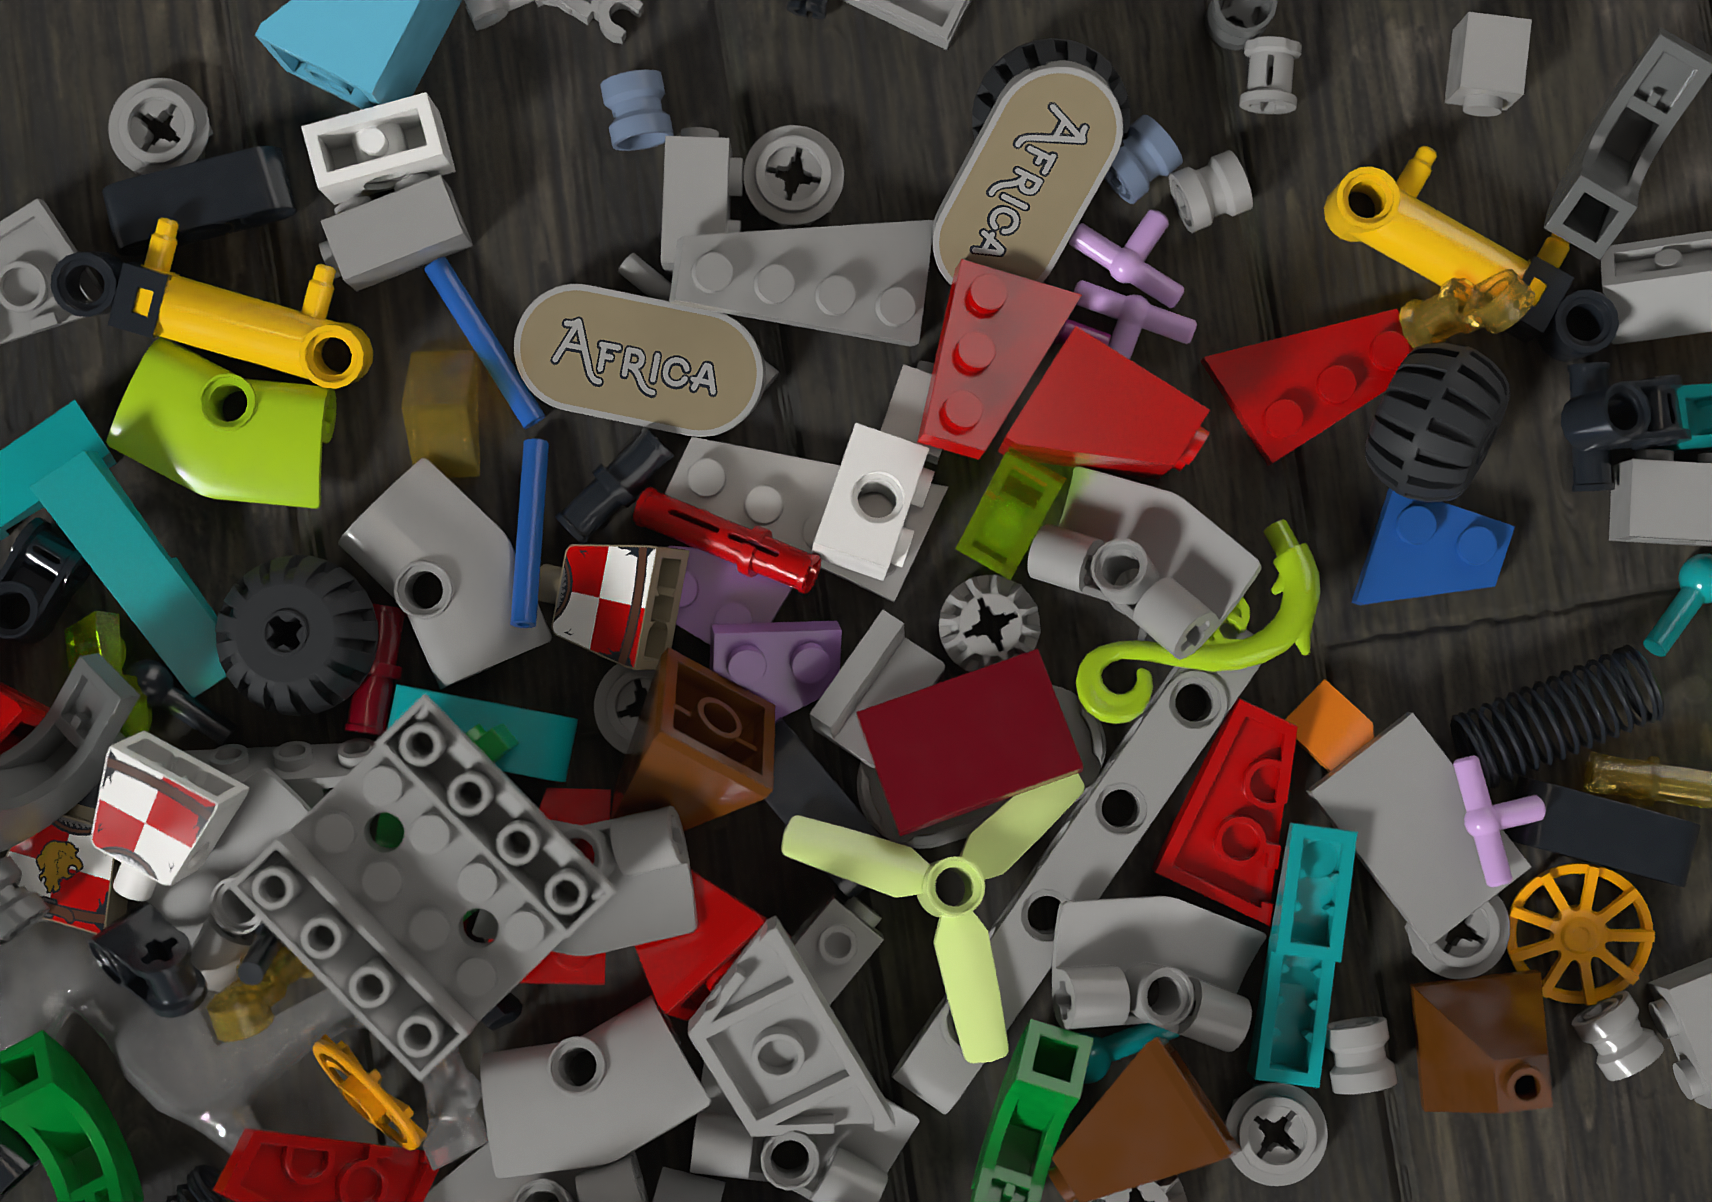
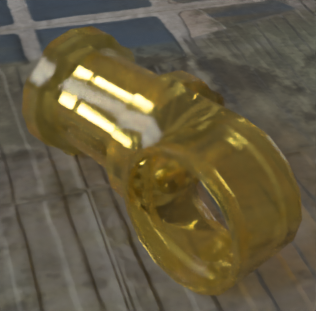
M1513 269L1498 272L1476 285L1466 278L1459 279L1454 277L1446 281L1440 287V292L1426 300L1413 299L1407 302L1401 308L1399 321L1404 337L1414 349L1424 344L1446 342L1447 338L1459 332L1468 334L1483 327L1491 334H1497L1514 325L1525 315L1532 306L1536 294Z
M281 947L259 984L247 985L238 978L208 1001L206 1008L216 1037L223 1042H235L250 1038L264 1031L274 1020L271 1008L286 996L287 988L298 979L312 978L315 974L288 947ZM245 955L241 957L240 963L242 962Z

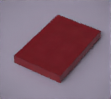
M1038 649L856 712L859 726L900 836L1081 773L1084 769Z

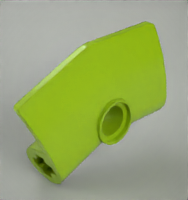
M160 337L148 348L138 365L119 405L106 442L108 446L208 498L318 509L321 507L322 444L330 442L335 427V390L323 388L319 385L242 378L170 339ZM236 391H244L247 397V407L244 414L235 421L227 422L223 416L222 409L225 399Z

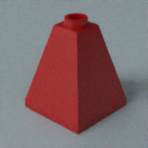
M692 869L697 930L684 935L634 945L657 1004L667 1015L687 1021L691 1019L766 920L769 919Z

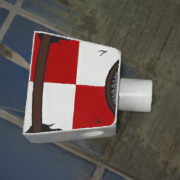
M146 731L111 745L106 755L90 839L96 849L121 862L113 883L114 890L125 898L146 901L151 898L157 882L162 885L172 886L196 872L208 858L247 796L250 787Z

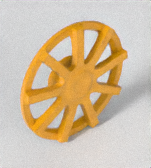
M1568 863L1547 869L1532 878L1519 891L1508 912L1510 936L1507 951L1517 972L1530 970L1524 962L1526 959L1553 950L1558 952V958L1541 981L1543 996L1560 1002L1586 1004L1587 1006L1596 1005L1598 1001L1610 998L1613 994L1624 990L1630 984L1634 985L1648 961L1652 943L1655 942L1651 914L1639 891L1622 875L1596 864ZM1568 874H1585L1579 905L1569 906L1554 878ZM1598 877H1601L1618 886L1623 892L1601 911L1595 912L1592 910ZM1542 885L1545 886L1559 910L1553 918L1523 907L1532 893ZM1633 903L1638 915L1640 929H1609L1606 926L1609 920ZM1518 919L1550 930L1551 936L1548 939L1518 947L1516 937ZM1607 942H1639L1636 954L1629 966L1625 965L1606 949L1605 945ZM1593 957L1600 958L1615 970L1619 976L1601 987L1594 988L1591 959ZM1573 960L1576 961L1579 965L1582 991H1571L1555 987L1569 963Z
M326 1033L314 1043L313 1053L317 1061L337 1086L342 1097L362 1118L375 1125L391 1140L407 1150H415L421 1145L427 1134L410 1119L414 1114L410 1106L383 1090L380 1086L382 1075L376 1069L368 1074L346 1043L341 1040L335 1044ZM334 1068L344 1073L347 1078L343 1080ZM391 1121L397 1127L399 1133L388 1125Z

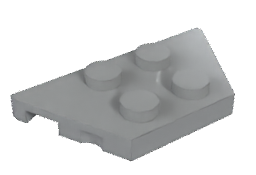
M777 916L766 920L688 1021V1036L751 1137L781 1136L790 1131H802L807 1134H833L834 1125L874 1123L875 1132H884L895 1128L892 1109Z

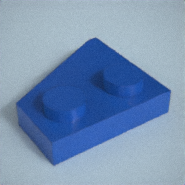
M1389 488L1351 603L1367 605L1495 587L1515 526L1444 502H1424L1406 498Z

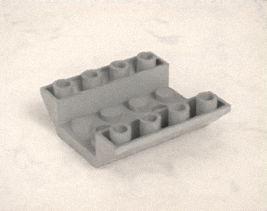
M426 694L375 742L377 746L290 831L276 838L228 885L419 1081L463 1041L475 1025L564 938L568 939L617 891L596 867ZM377 813H391L401 820L405 834L400 846L389 849L379 846L372 839L370 825ZM476 908L491 912L497 919L499 926L496 939L487 943L471 940L466 935L463 926V918L466 912Z

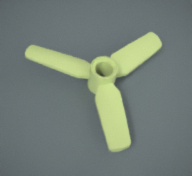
M1075 774L1011 797L968 835L959 857H948L931 864L909 846L798 815L790 819L783 833L781 850L789 858L895 898L917 895L921 906L929 914L939 917L933 943L964 1059L969 1063L993 1062L1005 1057L1008 1054L1009 1047L989 933L973 910L979 906L985 892L984 880L1003 875L1082 795L1085 786L1079 774ZM945 869L956 872L964 882L965 893L962 900L956 906L946 905L939 899L936 893L935 883L937 877Z

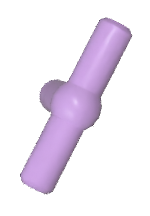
M1149 210L1123 248L1083 223L1077 225L1068 241L1070 246L1107 268L1116 281L1131 283L1169 308L1175 307L1184 293L1182 285L1144 262L1169 225L1168 218L1158 210Z
M1083 280L1077 283L1074 290L1075 293L1082 295L1076 305L1118 320L1108 346L1128 359L1132 356L1142 328L1188 344L1191 342L1197 326L1195 320L1151 305L1141 295L1133 294L1126 296Z
M1473 755L1457 759L1453 766L1466 809L1464 826L1467 832L1474 837L1486 884L1489 887H1496L1511 883L1513 877L1500 830L1544 819L1546 814L1545 804L1540 797L1532 795L1492 805L1479 757Z

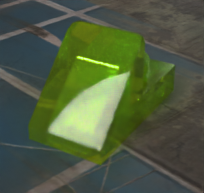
M1009 447L955 549L1011 580L1041 525L1057 502L1066 478Z

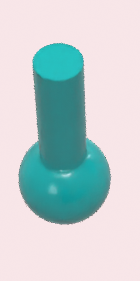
M1702 553L1694 555L1682 565L1678 579L1681 590L1643 641L1644 647L1652 654L1660 657L1666 656L1702 604L1712 603V554Z
M1150 1023L1137 1024L1103 1038L1091 1032H1079L1078 1034L1094 1038L1083 1084L1099 1081L1107 1074L1111 1062L1140 1052L1145 1044L1154 1038L1161 1037L1172 1040L1179 1037V1034Z

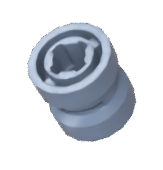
M648 69L634 70L611 76L600 84L604 105L612 110L613 117H616L609 126L613 149L632 151L651 148L664 144L665 136H674L670 115L662 110L661 99L665 95L661 72Z
M1142 115L1130 125L1127 139L1122 140L1124 146L1119 148L1109 168V172H1107L1104 178L1123 200L1129 204H1135L1148 193L1150 182L1157 176L1167 177L1182 165V155L1163 127L1150 116Z

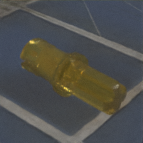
M1590 752V757L1587 759L1584 772L1585 792L1641 799L1642 805L1651 807L1656 800L1712 808V772L1663 765L1660 764V759L1656 756H1649L1647 760H1639Z

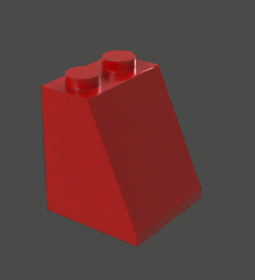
M1075 326L1005 436L997 452L1010 459L1067 467L1081 466L1096 471L1159 479L1170 469L1174 468L1180 472L1186 464L1189 465L1193 461L1210 433L1200 426L1210 410Z

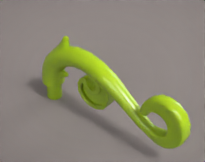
M1285 519L1271 524L1263 531L1277 556L1273 564L1278 570L1279 575L1271 591L1274 595L1283 592L1280 609L1274 619L1263 630L1251 637L1227 639L1220 632V626L1225 623L1233 626L1238 634L1245 632L1250 620V607L1244 597H1242L1208 640L1197 651L1186 658H1175L1158 642L1140 640L1118 641L1099 646L1089 652L1080 664L1076 678L1078 698L1086 711L1100 721L1120 724L1131 722L1145 710L1153 690L1150 671L1144 668L1138 669L1135 686L1124 694H1115L1109 691L1103 683L1101 676L1103 670L1109 664L1120 659L1142 660L1216 672L1240 670L1265 663L1287 651L1294 643L1298 646L1302 655H1308L1310 653L1313 621L1320 597V580L1314 557L1307 543L1299 544Z

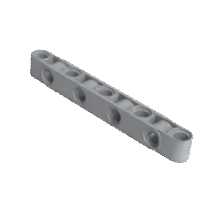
M1226 623L1220 626L1221 634L1227 639H1244L1254 635L1247 629L1244 633L1238 634L1233 626ZM1261 664L1240 670L1216 672L1174 666L1150 699L1143 713L1136 719L1106 762L1093 785L1081 798L988 933L1000 990L1006 1031L1053 965V943L1056 925L1047 930H1038L1032 927L1028 921L1030 904L1036 898L1042 896L1057 898L1060 904L1064 901L1095 900L1100 898ZM1189 684L1198 687L1206 698L1204 713L1198 719L1191 722L1184 719L1176 708L1178 692ZM1117 789L1126 791L1134 803V811L1131 818L1119 826L1110 825L1102 814L1104 798L1110 792ZM946 994L912 1041L891 1076L944 1115L956 1104L984 1064V1062L969 1063L964 1059L957 1031L953 1026V1017Z

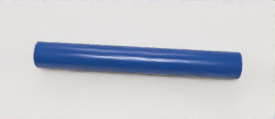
M440 257L428 264L424 271L523 428H530L543 420L546 415L524 383L447 258Z
M527 439L523 444L510 621L512 626L518 628L536 627L549 452V443L542 439Z

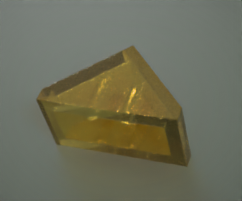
M475 350L411 352L401 407L412 465L421 458H426L447 478L480 477L477 359Z

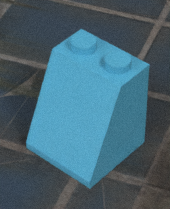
M290 0L260 24L255 36L287 72L361 109H366L413 95L462 0Z

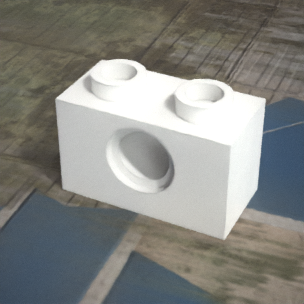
M427 92L301 126L317 187L334 205L353 198L394 189L393 186L397 182L415 174L428 173L431 178L439 174L445 175L456 172L440 112Z
M855 423L814 540L811 554H818L823 561L884 581L890 564L902 567L914 535V530L903 527L910 504L923 507L935 471L923 467L929 448ZM879 492L890 500L893 511L882 518L871 517L862 511L858 499L865 493Z

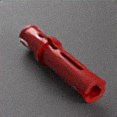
M652 487L646 488L636 503L633 513L635 525L641 528L646 527L685 543L692 548L702 550L736 564L738 572L752 578L760 574L797 589L802 594H806L811 590L818 577L822 562L820 555L808 553L774 539L769 529L759 525L749 529L712 514L707 510L697 508L660 493Z

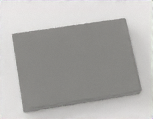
M1405 713L1306 790L1334 828L1358 832L1355 855L1425 945L1431 946L1531 868L1530 864L1504 830H1500L1513 879L1511 883L1496 887H1489L1486 884L1474 837L1467 832L1464 826L1466 809L1454 766L1414 713Z

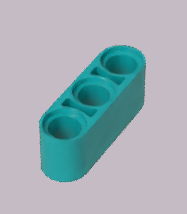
M396 685L388 729L426 694L464 734L479 723L486 732L492 727L504 723L519 744L494 763L501 771L566 782L578 719L427 689Z

